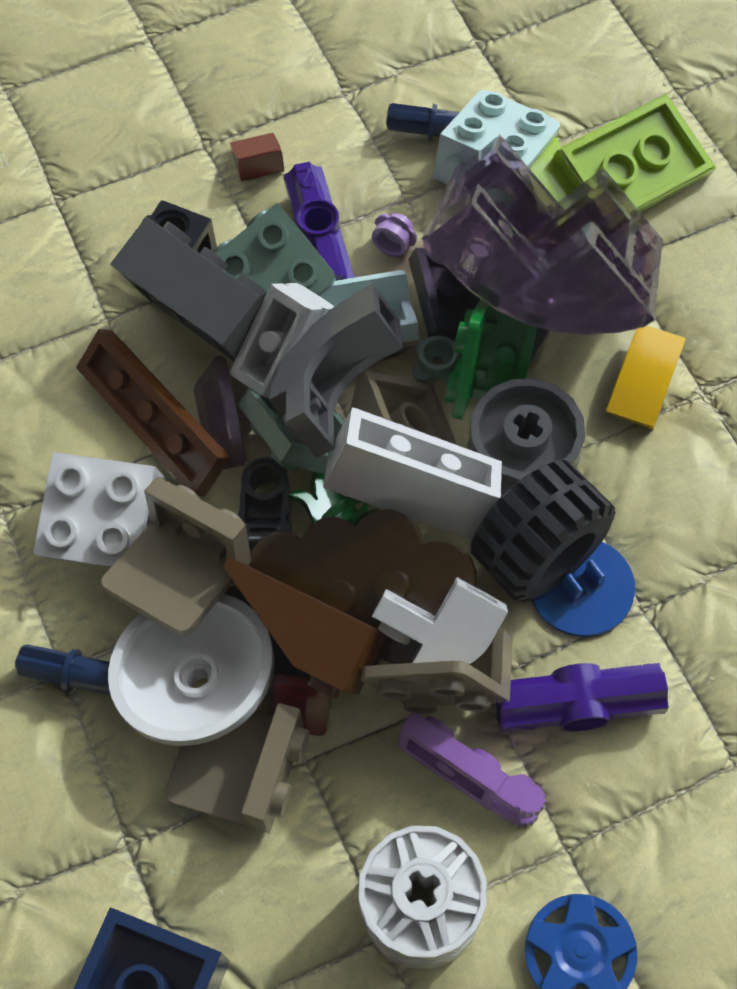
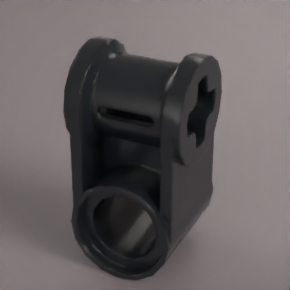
M260 457L249 462L243 469L241 476L240 506L237 515L246 524L250 554L254 546L263 537L274 532L292 533V500L289 499L291 487L288 473L285 467L278 464L271 457ZM266 482H274L279 485L276 491L264 495L255 492L259 485Z

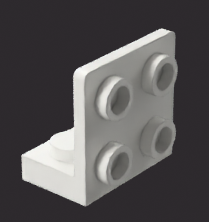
M53 452L33 550L34 554L39 557L112 567L146 529L149 510L144 490L157 476L166 481L168 478L155 466Z

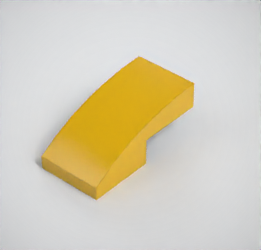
M638 326L615 384L606 414L654 429L686 338L650 326Z

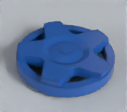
M569 894L556 898L546 904L532 920L525 939V961L530 977L538 989H574L579 985L584 986L586 989H627L636 970L637 946L630 925L614 906L592 895ZM567 907L563 923L544 922L556 910ZM595 909L607 915L616 926H600ZM534 948L550 959V965L544 978L537 967ZM626 954L625 970L618 982L612 969V962Z

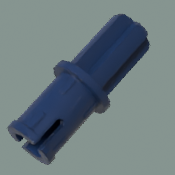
M392 103L388 107L386 127L390 131L427 135L428 140L433 141V136L440 137L442 131L460 112L437 109V104H433L432 108Z
M30 644L21 646L15 660V667L20 676L60 684L61 689L65 692H71L74 688L111 697L108 683L110 662L82 656V652L79 649H72L67 653Z

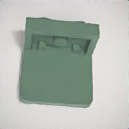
M279 203L270 209H265L250 220L245 230L235 238L224 241L212 251L228 264L225 272L235 279H238L243 273L258 283L266 291L262 297L263 300L271 284L283 283L286 285V283H298L320 296L336 280L333 270Z

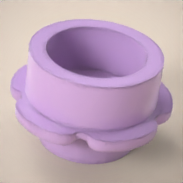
M384 213L376 218V228L372 233V241L384 254L399 257L410 246L416 244V232L413 230L412 222L406 216L400 213H392L390 215Z

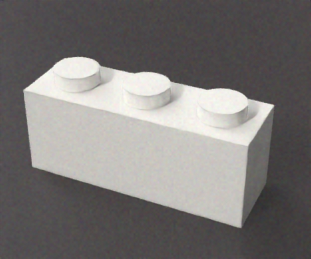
M352 407L334 441L335 449L331 450L328 454L323 484L325 489L385 510L392 509L416 521L472 540L485 515L501 497L502 461Z

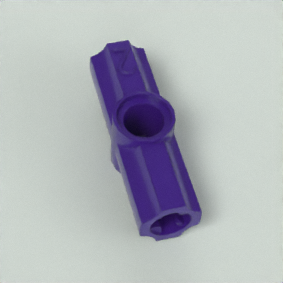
M310 161L295 164L288 173L283 175L297 227L333 270L336 277L335 281L355 278L339 226V212L332 203L322 166H315Z
M579 663L558 668L549 676L511 680L510 702H495L497 720L501 732L533 730L560 726L561 730L576 732L602 727L614 719L666 714L669 706L665 672L662 671L660 663L601 670L597 664Z

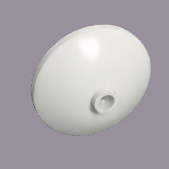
M224 594L194 631L184 637L177 636L149 618L139 614L123 631L113 649L108 669L111 698L126 723L145 738L173 746L206 743L220 738L239 727L261 704L270 687L274 673L275 658L273 644L267 628L256 612L243 601L228 594ZM199 679H208V682L203 686L193 688L194 683Z

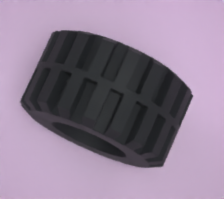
M557 460L529 473L500 497L478 526L470 545V552L514 601L525 602L539 597L558 586L567 574H573L594 553L612 525L616 508L568 460Z

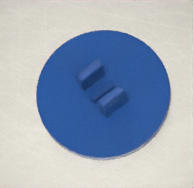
M601 542L594 553L573 574H567L558 586L531 600L541 618L554 629L577 637L598 636L617 627L628 615L635 597L634 576L625 558L616 549Z

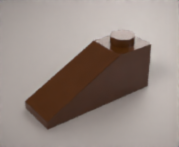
M228 557L223 566L292 665L310 674L306 684L335 699L338 698L340 691L359 695L365 683L360 680L361 668L373 666L387 635L355 617L255 568Z

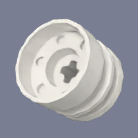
M409 826L388 834L370 851L359 877V906L369 939L386 958L407 968L434 969L454 961L472 943L486 908L487 879L477 855L459 836L437 826ZM419 881L424 888L432 884L436 887L433 892L432 906L426 907L425 903L421 900H417L412 904L409 902L412 896L413 882Z

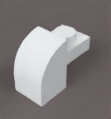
M457 577L435 616L386 589L372 617L381 621L378 629L390 638L406 645L409 644L411 638L420 643L413 655L412 663L463 661L471 664L489 647L504 621L508 609L505 603Z

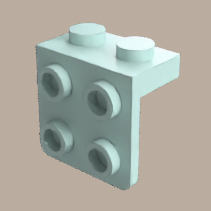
M481 90L440 134L433 179L514 214L522 203L531 166L557 136L560 123L558 120L547 116L544 112L528 108L507 99L498 92Z

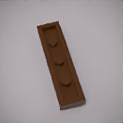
M98 329L77 364L76 369L181 485L190 488L198 497L206 496L231 457L113 330Z

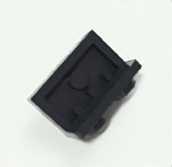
M471 236L466 239L459 251L415 248L408 259L428 338L440 335L456 341L460 322H464L467 309L475 310L481 298L480 295L471 290L456 275Z

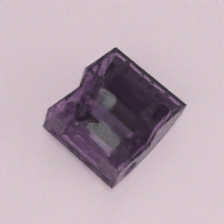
M501 134L463 165L460 163L455 167L421 239L430 258L439 265H445L473 294L497 311L518 321L560 333L581 335L621 333L643 328L655 320L663 239L604 168L557 202ZM492 188L503 189L510 196V200L506 202L495 201L488 193V190Z

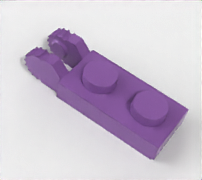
M415 711L411 712L401 727L398 740V748L486 809L492 810L506 821H512L513 825L516 824L519 828L521 826L527 828L528 825L532 826L534 821H537L540 812L543 811L544 805L547 802L545 800L546 794L543 793L544 789H541L539 784H534L533 780L525 774L508 776L507 773L501 770L500 763L491 754L480 748H473L471 750L453 738L452 730L439 719L432 716L424 718Z

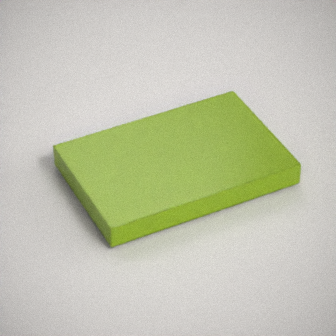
M667 93L557 149L553 156L602 233L710 176L716 169V166Z

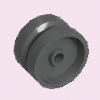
M535 378L512 379L492 387L477 402L470 419L468 449L502 461V496L523 477L551 462L568 460L577 469L586 437L584 417L574 399L558 386Z

